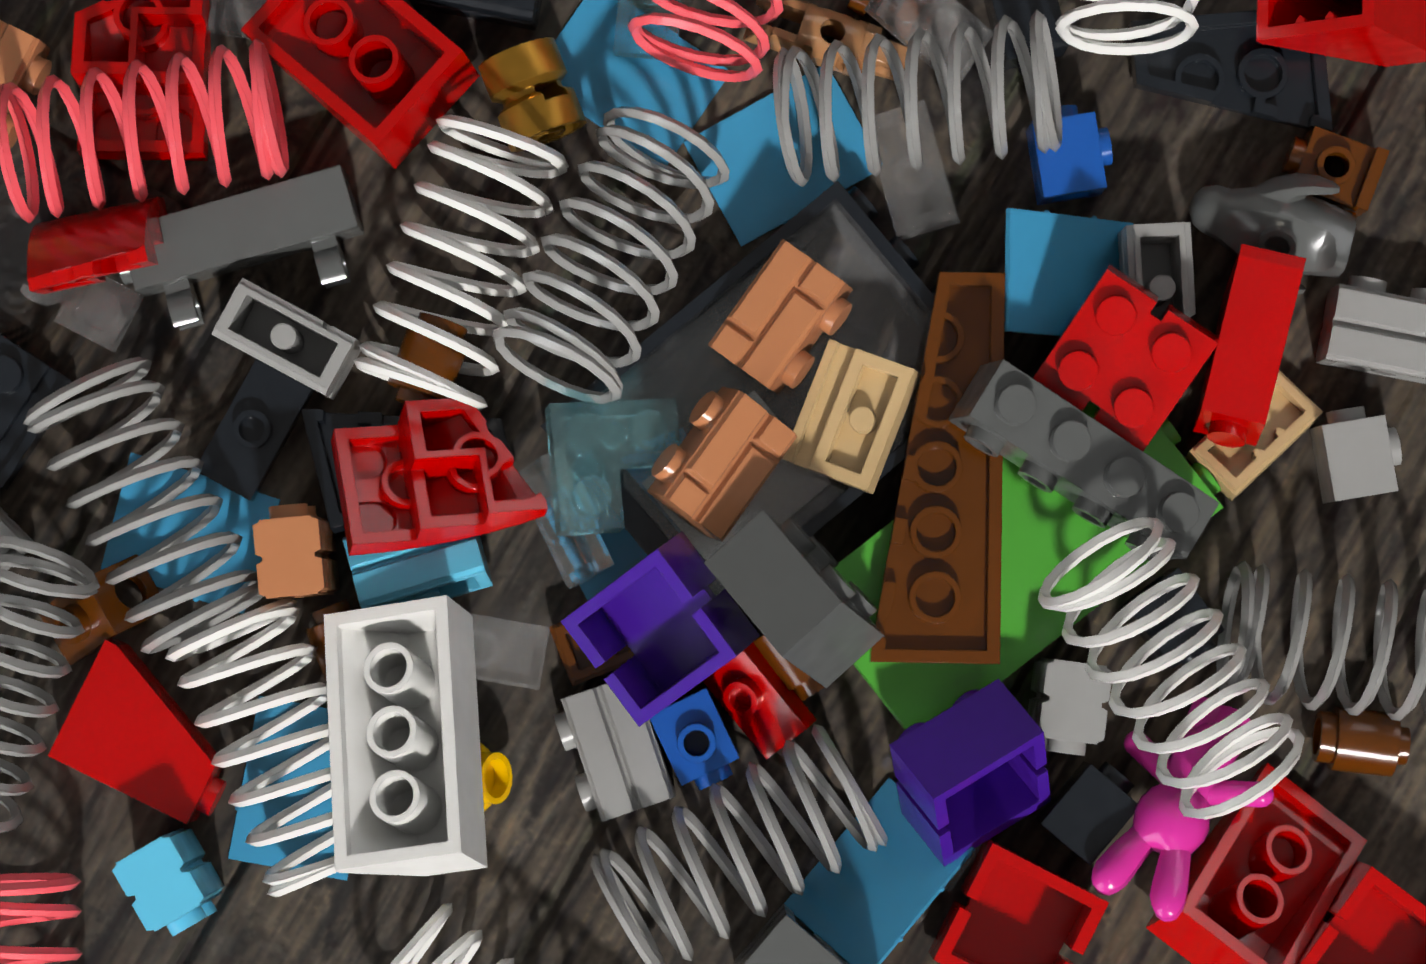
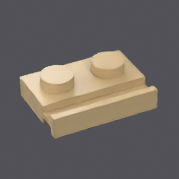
M829 339L793 430L797 438L782 459L795 466H800L814 473L874 494L920 373L913 368Z

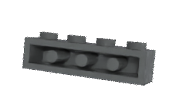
M1004 359L980 366L948 421L966 432L963 437L972 446L993 457H998L1000 454L1020 467L1018 474L1025 481L1045 492L1052 493L1055 490L1074 503L1071 508L1077 515L1098 527L1106 528L1108 525L1112 528L1117 524L1142 517L1160 519L1164 524L1161 538H1171L1176 542L1174 553L1170 559H1187L1219 505L1218 501ZM1144 528L1124 535L1127 538L1125 545L1131 550L1142 545L1151 535L1152 530ZM1161 550L1151 554L1147 560L1150 561Z

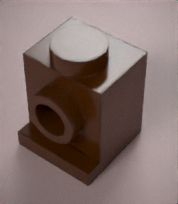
M1314 126L1305 134L1304 139L1297 136L1293 138L1283 161L1281 172L1286 174L1303 173L1318 175L1335 182L1340 186L1339 193L1311 196L1344 210H1351L1358 217L1369 209L1390 151L1381 147L1373 148ZM1331 156L1343 162L1344 173L1342 177L1335 178L1326 173L1324 169L1326 157Z

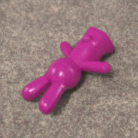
M1202 697L1193 702L1188 714L1208 698ZM1220 705L1196 723L1183 738L1215 725L1237 711V709ZM1246 719L1231 731L1206 744L1183 752L1172 753L1167 761V769L1174 777L1187 778L1192 768L1209 749L1229 733L1251 721V719ZM1131 731L1124 739L1125 750L1160 784L1151 787L1141 796L1135 809L1132 827L1117 839L1096 861L1092 870L1091 880L1099 894L1110 896L1123 889L1129 883L1152 851L1159 853L1150 891V900L1156 917L1164 922H1169L1179 917L1186 904L1191 854L1204 842L1209 832L1210 819L1204 820L1183 816L1178 808L1182 789L1163 785L1155 774L1159 754L1139 750L1132 740L1133 731ZM1146 736L1149 742H1153L1149 737ZM1240 754L1221 765L1218 769L1235 762ZM1225 780L1207 787H1200L1192 795L1190 803L1194 809L1218 805L1242 794L1260 781ZM1271 789L1244 807L1261 808L1268 806L1274 799V790Z

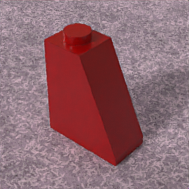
M1257 0L1256 42L1383 67L1426 62V0Z
M1241 244L1224 291L1215 335L1218 336V345L1209 357L1193 432L1206 434L1211 442L1225 447L1238 448L1243 447L1245 444L1257 445L1266 424L1306 258Z
M106 639L48 757L185 824L198 820L200 813L210 816L216 808L227 784L226 781L218 778L223 768L211 764L217 752L133 649L118 639Z

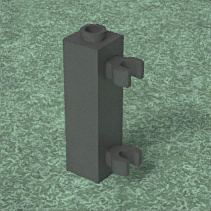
M341 165L161 216L159 217L164 243L154 245L158 265L120 272L119 274L125 285L133 283L135 291L146 297L165 292L174 328L179 327L180 331L205 324L193 283L313 249L318 274L322 285H325L326 289L350 283V274L339 241L365 233L348 174Z

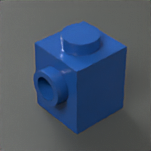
M1077 105L1061 106L1062 145L1056 153L1050 148L1046 154L1041 152L1037 148L1033 121L1028 126L1026 137L1037 205L1100 196L1107 188L1104 166L1112 165L1113 163L1112 144L1108 128H1098L1095 112L1078 114Z
M707 687L671 703L650 719L681 786L694 780L698 790H702L711 786L712 783H718L733 775L729 763L740 757Z

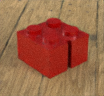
M1109 264L1036 371L1033 379L1081 411L1084 410L1089 401L1098 406L1094 414V420L1143 452L1218 345V336L1170 304L1163 312L1161 319L1150 313L1158 302V296Z
M989 839L982 844L960 888L966 896L970 897L966 906L954 900L928 952L933 960L940 964H1073L1068 958L1059 954L1063 944L1065 943L1071 950L1083 955L1109 902L1100 895Z
M1356 860L1328 909L1332 913L1331 917L1327 922L1321 921L1297 963L1426 964V906L1374 867Z

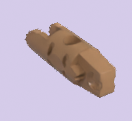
M770 0L755 1L757 2L756 5L764 9V11H768L771 7ZM782 0L784 10L779 15L781 18L801 24L798 35L768 24L761 25L768 35L770 50L779 52L784 47L789 51L793 45L797 46L809 55L814 65L821 67L825 51L831 45L822 37L830 36L841 41L850 48L857 60L861 73L867 45L876 33L881 34L883 28L866 21L856 20L851 16L818 7L816 4L804 0ZM746 28L743 36L744 41L758 45L757 36L750 28ZM891 41L899 55L903 69H905L907 47ZM879 46L875 75L894 81L886 56ZM836 52L833 71L849 76L843 59Z

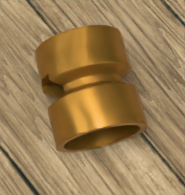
M545 37L521 43L491 56L478 66L491 101L503 104L504 109L498 116L501 128L526 136L545 145L575 132L587 123L574 88L562 86L561 81L567 74V70L554 38ZM508 144L511 152L525 151Z

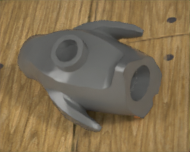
M1303 173L1273 177L1259 185L1246 188H1228L1219 184L1205 186L1194 194L1189 207L1192 224L1202 233L1214 238L1236 257L1241 244L1306 258L1303 275L1339 278L1348 262L1357 223L1355 212L1344 210L1311 196L1337 194L1340 192L1338 184L1318 175ZM1300 283L1298 294H1303L1306 287Z

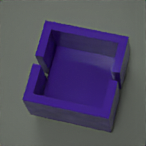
M683 531L656 549L561 621L595 669L626 645L634 653L633 657L608 675L604 681L639 727L738 656L760 636L726 589L715 596L708 585L717 578L704 564V559Z
M999 678L980 690L974 689L964 693L955 701L952 707L927 722H918L911 725L896 741L889 744L894 773L899 780L896 782L901 813L944 867L958 859L969 848L978 847L1051 801L1048 770L1044 767L1047 764L1044 731Z

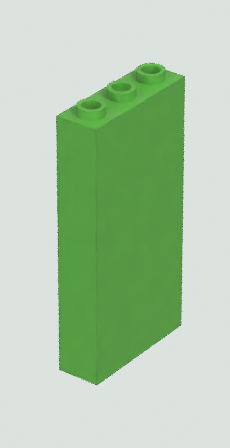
M1089 401L1082 412L1094 418L1098 406ZM1166 418L1143 452L1218 501L1215 495L1221 491L1219 484L1204 465L1197 462L1190 465L1175 446L1181 441V437ZM1004 457L1002 471L1000 664L869 662L870 649L853 664L904 730L915 723L927 722L949 709L960 696L970 690H980L998 678L1002 682L1061 636L1066 612L1043 609L1038 601L1043 581L1055 566L1075 549L1096 535L1111 528L1108 525L1106 528L1098 527L1077 515L1071 508L1074 503L1055 490L1049 493L1031 485L1018 474L1020 467ZM1220 502L1212 516L1224 508ZM893 520L839 561L835 567L848 583L852 581L876 608H878ZM1122 536L1104 545L1079 562L1055 585L1050 592L1051 597L1074 592L1088 585L1110 564L1131 551L1125 545L1127 538ZM1146 559L1142 564H1140V565H1139L1135 570H1133L1131 573H1133L1134 571H1136L1137 569H1139L1140 567H1142L1143 565H1145L1146 563H1148L1149 560ZM1100 604L1090 607L1088 609H1083L1074 621L1073 625L1079 622L1082 618L1088 615ZM877 611L869 617L874 624Z

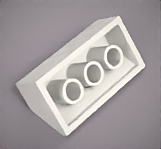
M447 595L325 614L324 636L335 871L353 874L431 876L488 868L473 615Z

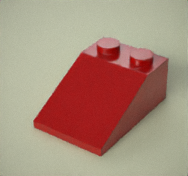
M267 0L241 28V31L252 42L256 38L263 42L269 57L394 169L402 163L437 124L435 119L445 115L480 76L464 51L404 0Z
M1267 762L1261 766L1251 781H1262L1275 768ZM1284 777L1272 788L1274 790V799L1268 806L1261 808L1242 807L1221 818L1191 857L1188 893L1182 913L1177 919L1169 922L1160 920L1154 913L1146 929L1191 964H1297L1367 840L1291 780Z

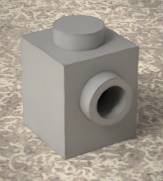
M1364 406L1326 412L1328 424L1310 429L1323 504L1399 491L1394 466L1401 465L1402 462L1401 443L1395 427H1387L1385 415L1366 418Z

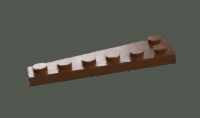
M939 272L875 619V625L884 634V637L870 648L869 662L1000 664L1003 456L999 454L998 457H993L972 446L963 437L966 432L948 421L980 366L1004 359L1005 273Z

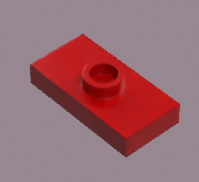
M754 642L738 656L702 681L766 760L783 748L786 740L792 741L817 720L793 690L789 691Z

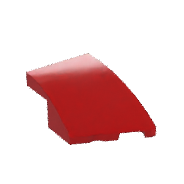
M102 0L75 12L70 73L79 88H81L84 76L88 70L97 67L112 80L122 100L123 80L126 70L132 61L138 59L146 64L154 73L165 96L166 71L169 61L175 53L181 52L195 64L208 93V71L211 59L210 0ZM180 65L178 102L184 160L208 161L209 137L191 83ZM138 73L136 77L135 109L141 160H171L156 107L144 80ZM95 80L92 116L97 158L127 160L126 150L116 118L101 85ZM78 139L77 152L83 159L82 148Z
M164 198L146 199L143 203L137 201L101 209V211L96 210L35 224L29 236L27 250L29 290L39 294H48L105 282V275L158 265L154 245L164 243L159 217L167 215Z
M455 399L405 401L397 425L337 428L333 431L331 446L349 556L420 548L475 537L543 517L548 510L545 497L541 492L535 495L514 467V456L500 439L494 437L489 432L486 419L479 410Z

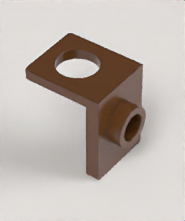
M137 554L94 573L100 585V588L97 589L98 593L85 599L57 597L49 603L76 616L86 631L72 639L53 638L70 666L80 662L100 648L106 639L111 640L119 633L165 611L163 610L134 623L125 621L126 612L131 608L125 606L118 599L115 593V585L105 583L107 573L138 557ZM148 571L128 578L140 589L142 602L160 592ZM39 614L45 623L67 626L60 621Z

